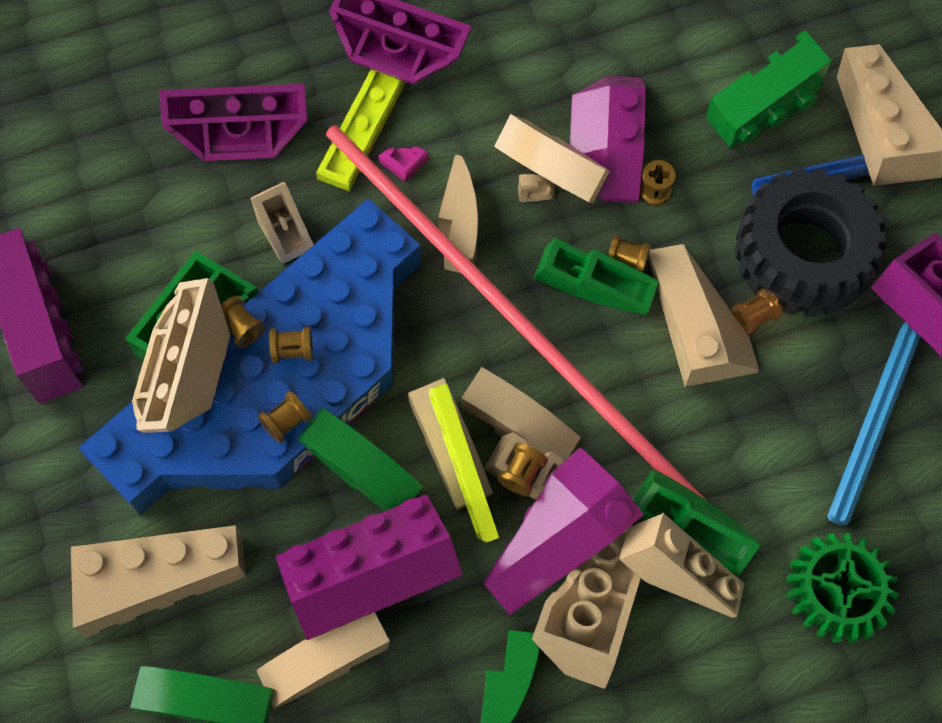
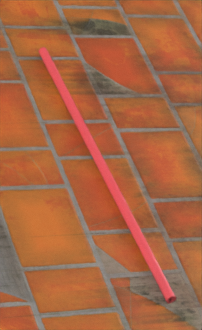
M333 125L328 129L326 136L654 469L704 498L337 125Z

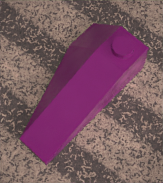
M582 448L576 450L549 474L542 485L544 488L534 505L528 508L523 517V523L512 541L507 543L483 583L509 615L609 545L644 515L620 483Z

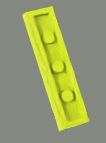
M370 70L340 127L367 156L406 83L374 70ZM332 142L316 172L317 180L350 192L360 170Z
M441 384L429 388L428 394L476 536L484 542L495 540L499 536L448 385Z

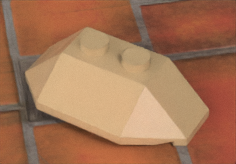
M208 278L180 282L174 291L176 296L166 305L153 328L132 399L134 415L138 421L136 423L137 430L142 433L173 431L211 409L223 361L226 356L230 332L214 283Z

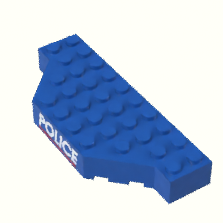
M368 198L245 304L244 307L255 319H261L266 324L264 333L256 342L241 349L234 343L235 337L230 333L226 356L223 361L211 409L173 431L142 433L137 430L136 423L138 421L134 415L133 403L131 402L78 449L140 516L170 489H186V487L242 489L244 486H264L265 489H281L316 457L297 440L310 421L308 423L302 421L284 435L285 441L278 444L265 430L257 416L261 412L267 414L285 400L287 392L292 391L305 405L312 419L320 408H324L350 426L393 386L395 288L422 265L420 244ZM311 326L313 361L306 362L304 358L281 359L279 363L272 364L269 345L270 329L277 328L279 332L302 331L304 327Z

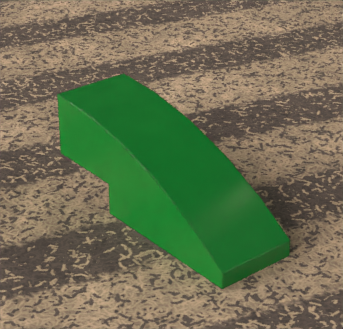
M554 238L545 247L533 278L578 298L643 315L649 312L659 282L595 249L586 253L557 238Z
M320 408L297 438L302 445L347 485L359 490L383 512L401 505L408 499L415 498L423 487L422 484L382 450L324 408Z
M654 468L633 498L635 504L644 514L641 518L648 520L664 513L729 571L738 576L761 545L757 538L720 509Z
M508 630L504 672L487 670L481 723H514L527 696L538 659L539 646L532 640L534 633Z
M140 666L130 708L149 715L184 719L193 723H268L275 690L269 687L224 678Z

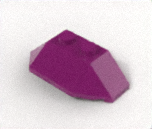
M334 0L329 10L351 63L412 85L421 82L458 61L472 31V26L399 0Z
M606 76L572 95L570 145L610 171L597 194L602 201L639 202L645 127V85L640 77Z
M305 84L159 90L162 127L203 161L275 158L307 121Z

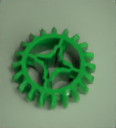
M828 533L825 536L824 542L819 537H815L810 541V548L802 546L798 550L797 554L800 559L794 558L789 564V567L795 573L788 574L785 582L796 588L789 590L786 593V598L798 600L799 602L792 609V614L799 615L802 612L805 613L807 618L802 623L803 628L807 629L814 623L818 625L816 631L817 638H823L828 631H831L833 643L841 642L845 635L848 642L854 644L859 641L860 635L865 639H869L875 635L874 628L878 630L887 626L885 617H891L895 613L896 609L889 602L896 601L900 593L888 587L897 583L898 577L886 575L885 571L891 567V561L887 560L880 563L876 558L880 555V548L876 547L870 552L865 549L867 545L866 538L859 539L854 545L850 533H844L840 541H838L834 533ZM826 559H837V565L832 569L831 574L812 575L816 563ZM855 566L864 574L867 580L857 575ZM838 580L841 582L842 589L848 590L845 595L842 594L841 587L835 585ZM815 595L822 596L827 601L829 611L820 604ZM863 599L871 600L865 615L856 618H846V613L851 608L852 602H861Z

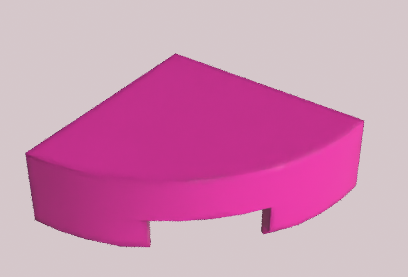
M414 146L412 148L400 149L389 148L379 155V162L405 183L429 160V153Z

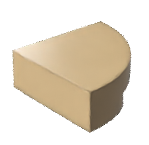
M519 175V202L524 203L555 198L553 183L540 175Z

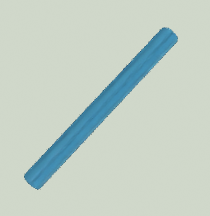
M906 322L900 327L827 515L829 521L840 526H846L852 518L921 337Z

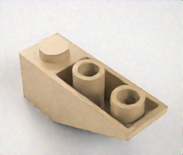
M664 513L628 528L619 560L645 582L734 618L738 616L744 583Z

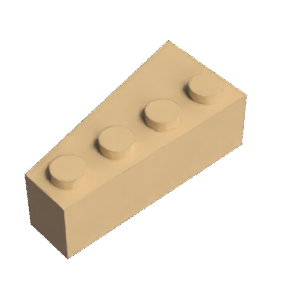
M880 44L845 48L837 80L865 157L873 186L942 178V129Z
M236 525L71 547L73 629L85 638L100 633V630L115 624L122 625L135 620V617L157 608L161 610L174 605V602L194 594L197 596L246 577L242 535Z

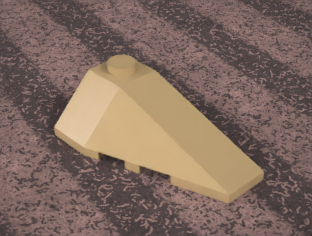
M684 244L649 250V263L654 279L659 281L657 291L684 386L687 387L758 373L759 367L749 335Z
M627 530L568 574L566 581L555 593L553 592L545 601L532 638L565 675L603 689L606 688L615 666L641 578L619 560Z

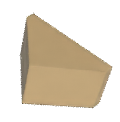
M285 182L251 197L258 224L282 264L304 254L313 246V242Z

